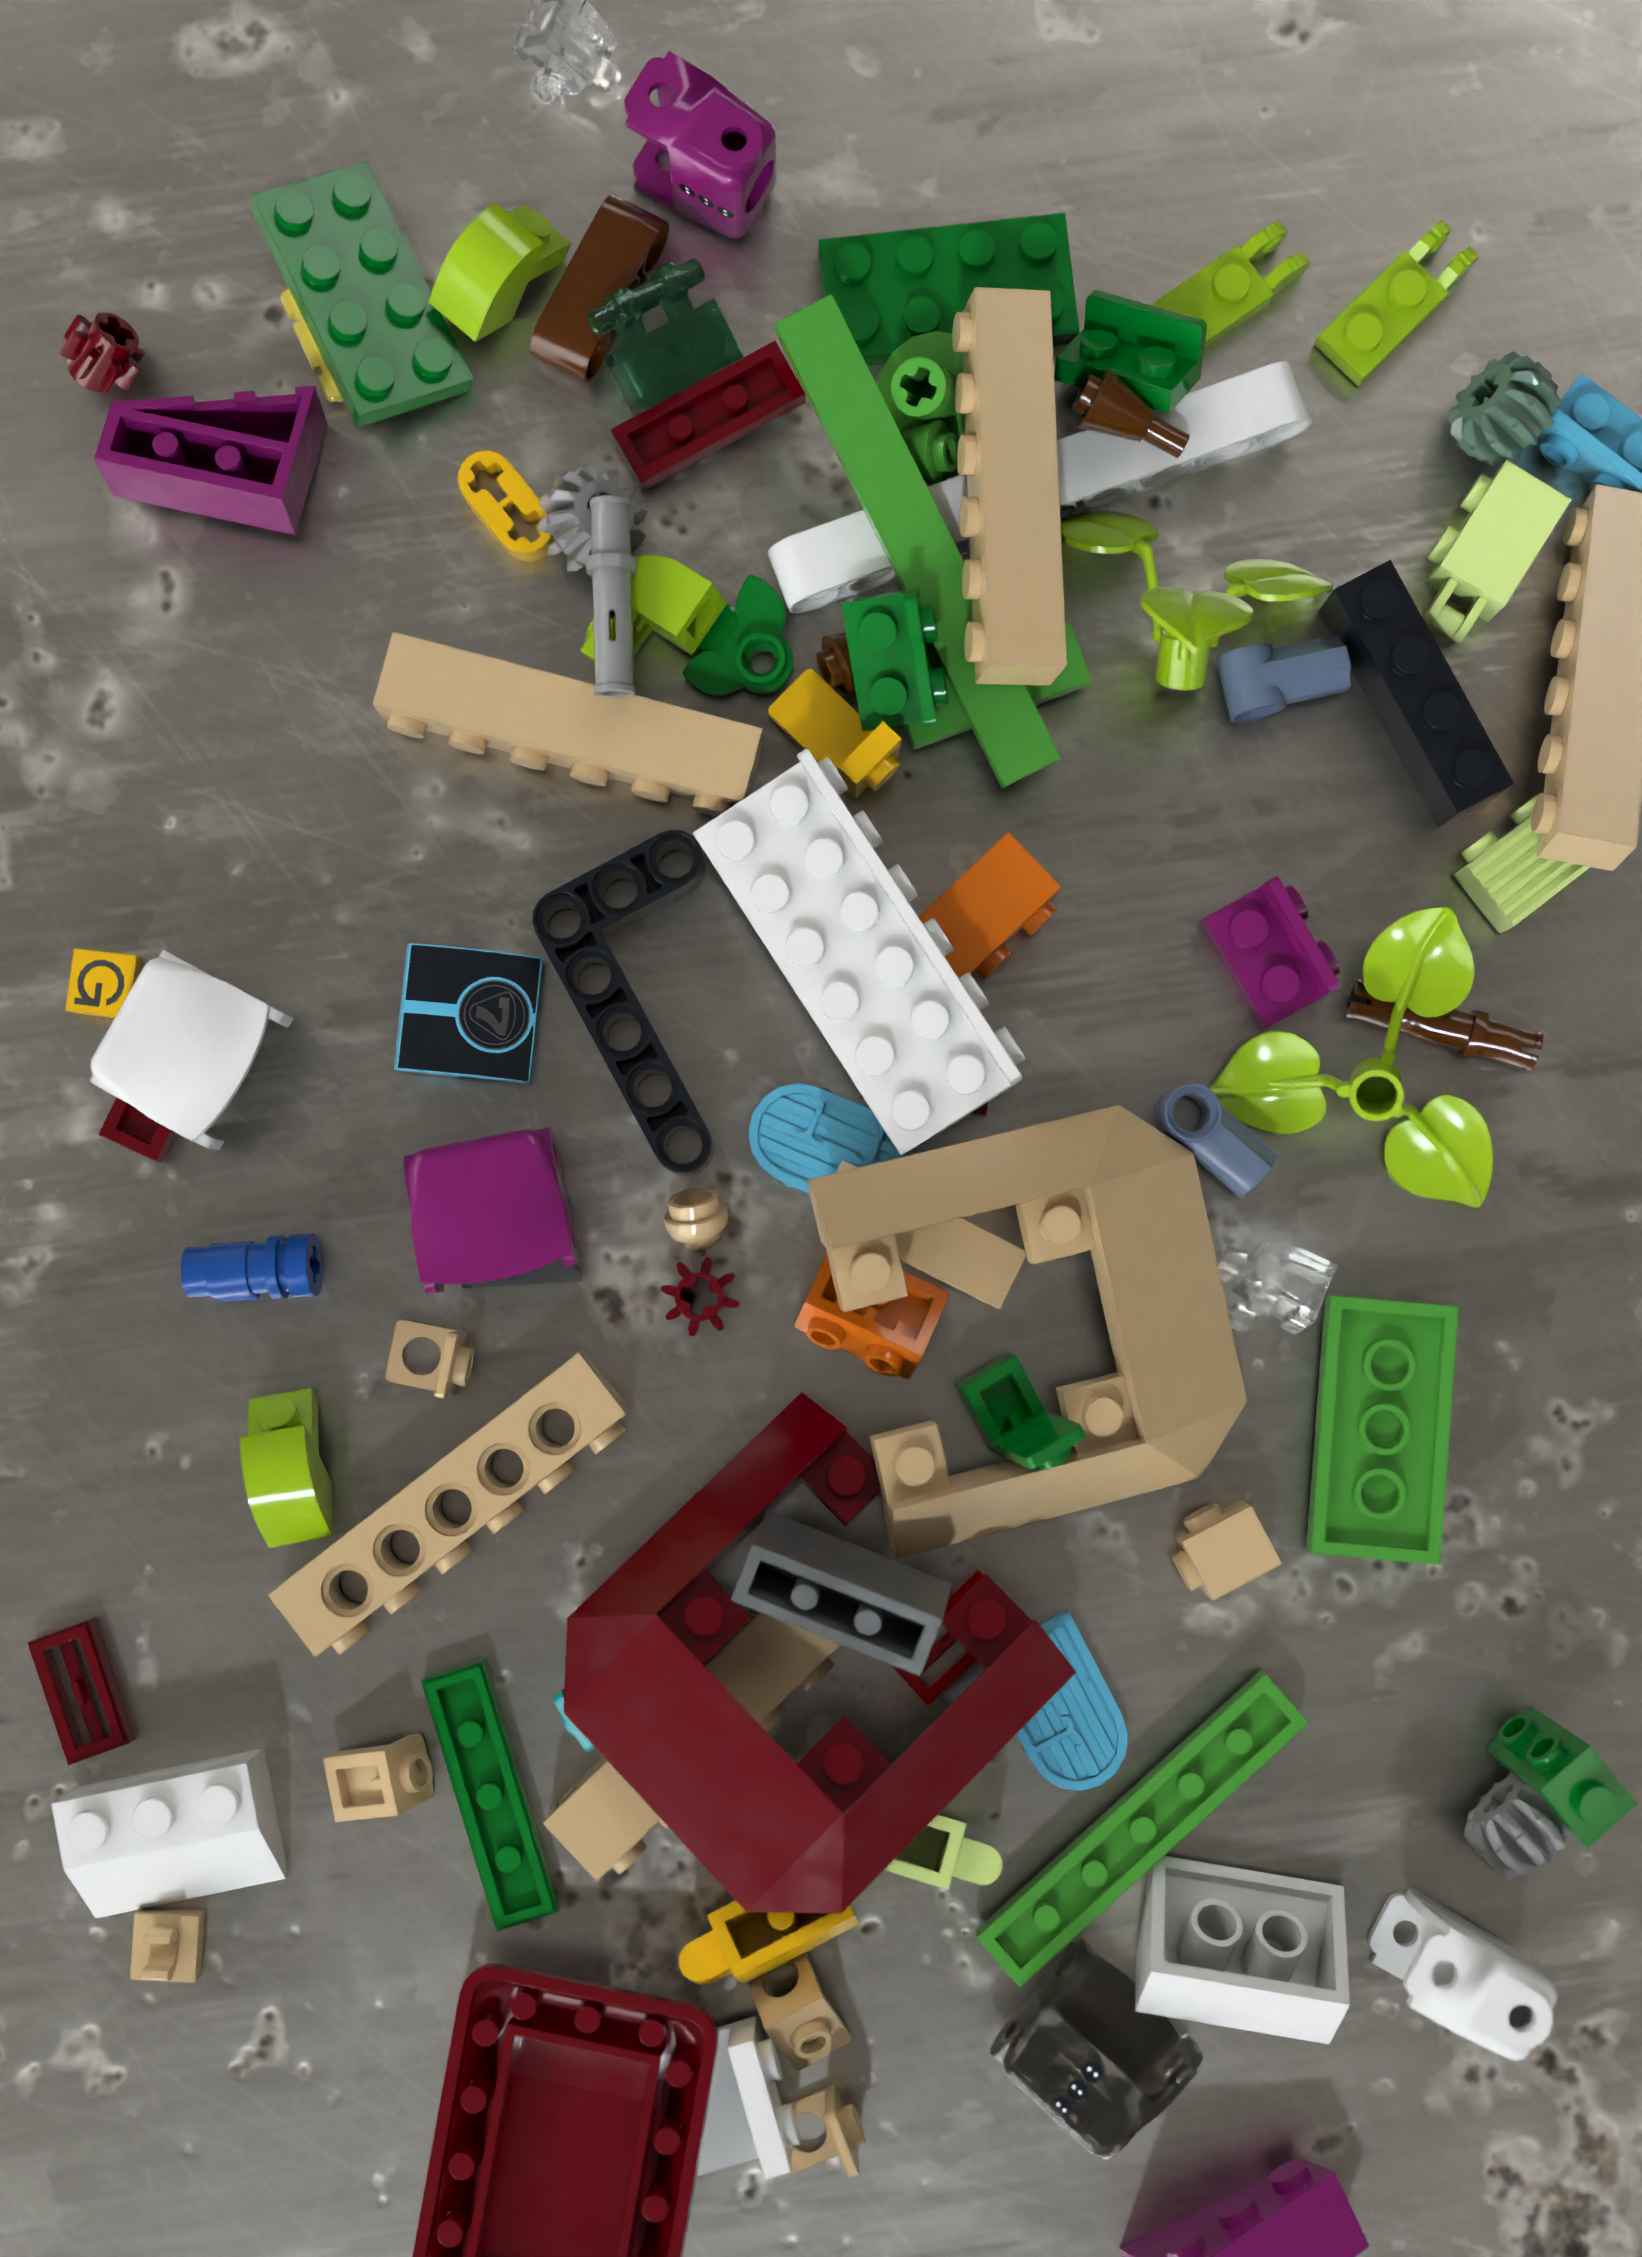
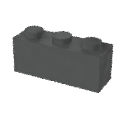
M767 1510L752 1542L731 1601L920 1676L942 1623L953 1583Z

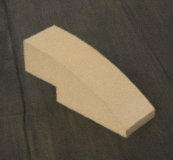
M842 1161L837 1172L856 1168V1166ZM962 1218L894 1235L901 1262L999 1310L1026 1258L1024 1249Z

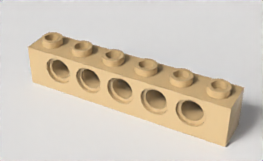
M585 1351L578 1352L268 1594V1597L314 1657L331 1645L339 1655L371 1631L363 1621L382 1605L391 1615L422 1591L415 1579L433 1565L443 1575L473 1551L466 1541L470 1536L485 1525L494 1535L524 1511L517 1500L538 1485L542 1492L546 1494L572 1474L575 1469L568 1461L571 1457L587 1445L597 1454L622 1435L626 1429L619 1420L631 1410ZM550 1409H561L572 1417L575 1432L569 1443L555 1444L545 1437L542 1430V1420ZM498 1450H511L521 1458L523 1474L518 1483H503L493 1474L491 1462ZM447 1490H459L469 1498L472 1511L466 1523H454L444 1516L441 1510V1499ZM395 1530L409 1531L417 1538L420 1553L416 1562L404 1563L393 1555L390 1548V1540ZM344 1571H356L366 1580L368 1594L364 1602H351L341 1593L339 1581Z

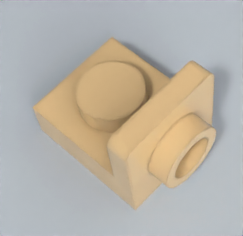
M421 1734L408 1735L389 1745L341 1750L322 1758L335 1822L397 1816L434 1796L432 1764L427 1756L424 1738Z

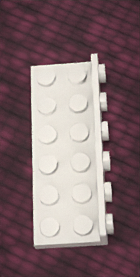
M808 748L796 755L800 761L799 763L693 832V835L899 1154L905 1156L1020 1082L1022 1075L1016 1065L1026 1058L1005 1026L994 1033L980 1011L989 1006L990 1003L969 972L958 978L952 970L945 956L953 952L954 948L935 919L932 918L922 924L909 903L919 897L902 868L899 864H896L887 870L874 849L884 842L865 812L862 810L852 817L839 795L849 789L829 757L817 763Z

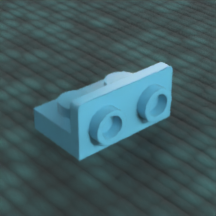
M1582 373L1561 398L1562 402L1558 410L1551 415L1554 422L1553 425L1543 430L1537 437V445L1540 447L1542 455L1552 465L1560 469L1571 470L1590 485L1591 491L1598 484L1642 492V418Z

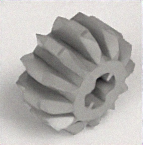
M594 463L590 465H583L576 472L572 470L569 472L565 471L553 481V489H550L541 498L539 506L547 515L539 521L537 530L553 535L555 541L550 544L547 555H557L563 551L567 555V572H577L583 566L586 567V558L592 555L590 499L598 496L612 495L626 497L631 500L635 496L637 487L622 489L618 486V469L607 470L600 475ZM630 501L631 555H633L632 551L640 547L646 537L637 526L645 520L648 511L632 506Z
M1511 1772L1500 1783L1495 1782L1493 1788L1486 1795L1479 1797L1480 1803L1468 1814V1823L1463 1834L1473 1846L1472 1850L1493 1871H1497L1507 1880L1519 1878L1521 1875H1532L1541 1864H1549L1551 1857L1557 1851L1565 1848V1840L1572 1835L1537 1791Z

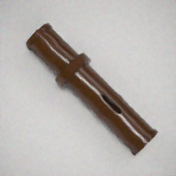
M1357 978L1349 995L1364 999L1367 1004L1347 1001L1344 1017L1388 1029L1392 1010L1396 1002L1381 1001L1372 997L1367 992L1364 981ZM1407 1007L1400 1030L1402 1033L1458 1049L1461 1056L1475 1059L1478 1055L1522 1068L1527 1072L1533 1070L1539 1056L1521 1050V1047L1541 1050L1543 1044L1542 1032H1532L1489 1019V1013L1479 1010H1473L1472 1013L1454 1009L1442 1016L1422 1017Z

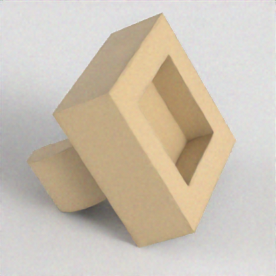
M148 1907L135 1912L130 1980L195 1983L202 1976L206 1910Z

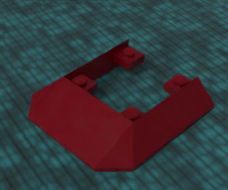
M803 1392L783 1409L567 1618L563 1713L746 1912L842 1913L1076 1673L1075 1669L1036 1619L1032 1621L985 1573L944 1614L941 1626L984 1671L892 1764L881 1755L845 1716L797 1763L790 1758L711 1674L705 1665L752 1620L738 1603L731 1601L732 1597L709 1573L763 1521L767 1510L773 1511L803 1483L846 1527L881 1493L874 1459L847 1432L845 1425Z

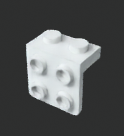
M756 2016L717 2027L719 2044L697 2176L757 2158L760 2160L765 2180L790 2173L792 2148L801 2144L793 2107L791 2103L781 2104L775 2081L782 2079L775 2044L772 2038L763 2040Z

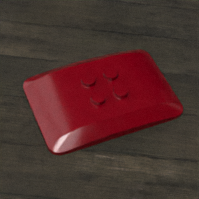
M487 1963L476 1968L466 1978L459 1993L412 2257H683L719 2044L718 2028L713 2017L704 2008L693 2003L516 1966Z

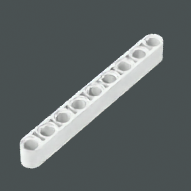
M1290 362L1272 363L1190 392L1184 396L1169 414L1152 409L1156 417L1190 435L1183 452L1178 458L1144 440L1138 442L1090 430H1084L1057 440L1060 520L1079 513L1088 512L1290 439L1307 429L1311 425L1312 419ZM959 475L928 486L961 556L970 554L969 537H962L959 528L961 501L963 497H968L967 475ZM864 510L784 538L775 543L767 552L790 613L808 612L898 580Z

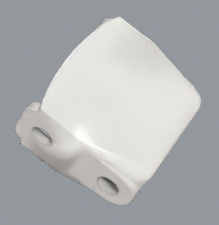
M162 950L158 958L148 961L143 967L91 1061V1071L93 1074L89 1081L134 1106L150 1119L208 1149L220 1151L225 1141L208 1131V1129L229 1105L247 1076L261 1045L268 1018L286 1028L290 1026L293 1018L239 988L217 979L175 955Z
M1408 1886L1405 1894L1400 1892L1393 1893L1387 1898L1367 1937L1368 1945L1373 1951L1369 1960L1376 1966L1404 1981V1987L1410 1994L1406 2001L1410 2008L1449 2030L1515 2061L1524 2060L1532 2048L1540 2045L1546 2039L1553 2024L1552 2009L1557 2002L1558 1992L1553 1982L1522 1953L1462 1915L1411 1886ZM1401 1921L1413 1922L1416 1928L1414 1938L1408 1943H1399L1394 1939V1928Z

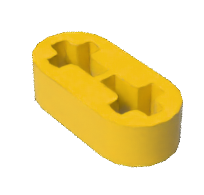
M485 450L469 455L461 464L458 472V485L468 506L504 550L514 559L522 562H536L546 557L550 544L555 541L553 535L538 531L539 538L533 542H530L524 536L514 541L513 539L517 536V531L512 519L509 517L510 514L517 511L528 524H533L537 520L540 521L547 515L539 506L541 500L510 462L500 453ZM485 471L490 477L501 473L497 481L505 496L502 501L498 503L485 488L475 493L479 488L475 477L479 473Z

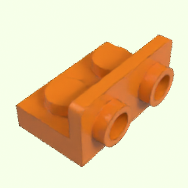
M826 1255L794 1326L798 1330L805 1332L806 1336L818 1346L831 1350L842 1349L863 1359L870 1369L881 1375L890 1377L900 1376L904 1379H910L924 1355L950 1293L903 1271L908 1296L844 1312L839 1307L828 1255Z

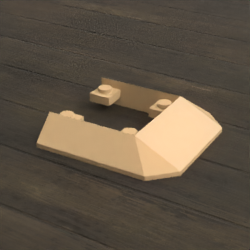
M1113 1105L807 1179L820 1240L826 1246L839 1307L844 1312L908 1296L894 1236L903 1232L1015 1205L1029 1263L1038 1264L1091 1251L1117 1372L1056 1388L1062 1417L1081 1424L1086 1438L1071 1447L1073 1453L1067 1460L1047 1470H1038L1037 1468L1030 1470L1009 1460L949 1476L938 1426L934 1421L930 1420L869 1436L882 1494H879L892 1556L895 1560L1196 1480L1203 1476L1245 1406L1247 1397L1193 1152L1122 1106Z

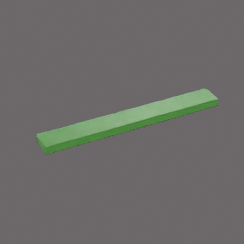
M830 294L774 322V331L903 590L919 588L921 604L933 602L938 642H932L930 645L941 667H943L944 673L1001 788L1003 789L1059 761L1061 756L1026 685L975 684L974 662H967L964 654L966 625L968 622H973L972 599H964L962 594L964 560L833 295Z

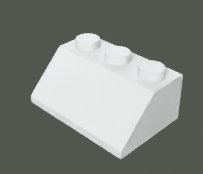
M265 1748L75 1787L52 1803L63 1870L95 1918L282 1880L289 1876Z
M1164 1856L1148 1871L1136 1948L1135 2012L1330 2044L1350 2006L1344 1886Z

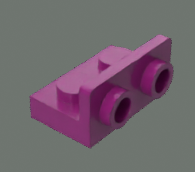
M1278 876L1268 880L1258 889L1205 917L1201 921L1262 1030L1340 988V983L1335 976L1340 973V967L1335 955L1323 940L1318 942L1314 940L1304 922L1308 918V911L1304 901L1293 886L1288 885L1284 887Z

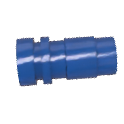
M315 1233L291 1234L288 1239L284 1235L269 1236L265 1243L243 1241L212 1243L210 1246L186 1247L181 1258L182 1286L188 1298L212 1296L213 1298H218L219 1302L258 1300L260 1293H269L272 1299L288 1298L289 1294L293 1298L318 1296L323 1284L321 1245Z

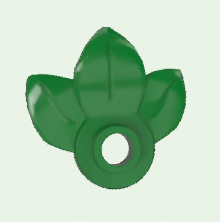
M749 575L740 588L736 606L726 604L699 644L698 648L701 650V653L695 656L683 670L684 677L697 689L716 696H724L743 687L754 693L767 694L780 689L787 683L794 668L792 649L782 637L787 614L782 600L770 585L754 575ZM766 652L774 656V665L770 671L758 673L753 670L752 663L758 654Z

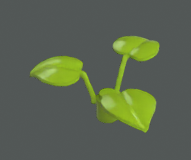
M1115 511L1085 512L1060 520L1061 542L1096 554H1120L1133 551L1142 559L1148 590L1141 593L1140 605L1153 618L1152 640L1159 642L1155 681L1167 688L1196 690L1205 685L1210 648L1218 647L1221 635L1241 628L1252 619V607L1239 599L1240 597L1249 594L1262 601L1283 602L1304 599L1325 592L1329 594L1333 591V583L1318 577L1302 567L1284 561L1262 558L1241 560L1228 565L1225 568L1224 578L1233 584L1227 588L1225 593L1215 591L1196 592L1176 587H1159L1153 548L1148 543L1157 540L1159 531L1151 523L1139 517Z
M1434 906L1410 912L1387 926L1370 945L1363 965L1364 986L1372 997L1381 1001L1396 1002L1392 1010L1380 1058H1370L1362 1061L1354 1068L1350 1081L1344 1082L1329 1074L1318 1075L1320 1056L1314 1045L1306 1038L1285 1030L1263 1032L1250 1038L1237 1050L1225 1069L1211 1085L1210 1090L1217 1096L1220 1105L1239 1122L1255 1129L1275 1134L1299 1133L1311 1128L1322 1120L1326 1111V1099L1321 1087H1329L1337 1091L1338 1096L1341 1098L1349 1097L1354 1111L1360 1117L1369 1121H1384L1391 1117L1400 1118L1402 1115H1406L1409 1119L1395 1124L1390 1129L1385 1140V1164L1393 1179L1408 1191L1426 1198L1453 1201L1476 1208L1480 1207L1486 1198L1493 1172L1492 1142L1488 1126L1482 1114L1464 1098L1450 1093H1442L1432 1097L1420 1112L1414 1105L1403 1103V1078L1400 1070L1393 1063L1403 1016L1407 1007L1422 1017L1442 1016L1459 1007L1471 990L1475 970L1473 955L1454 910L1447 906Z

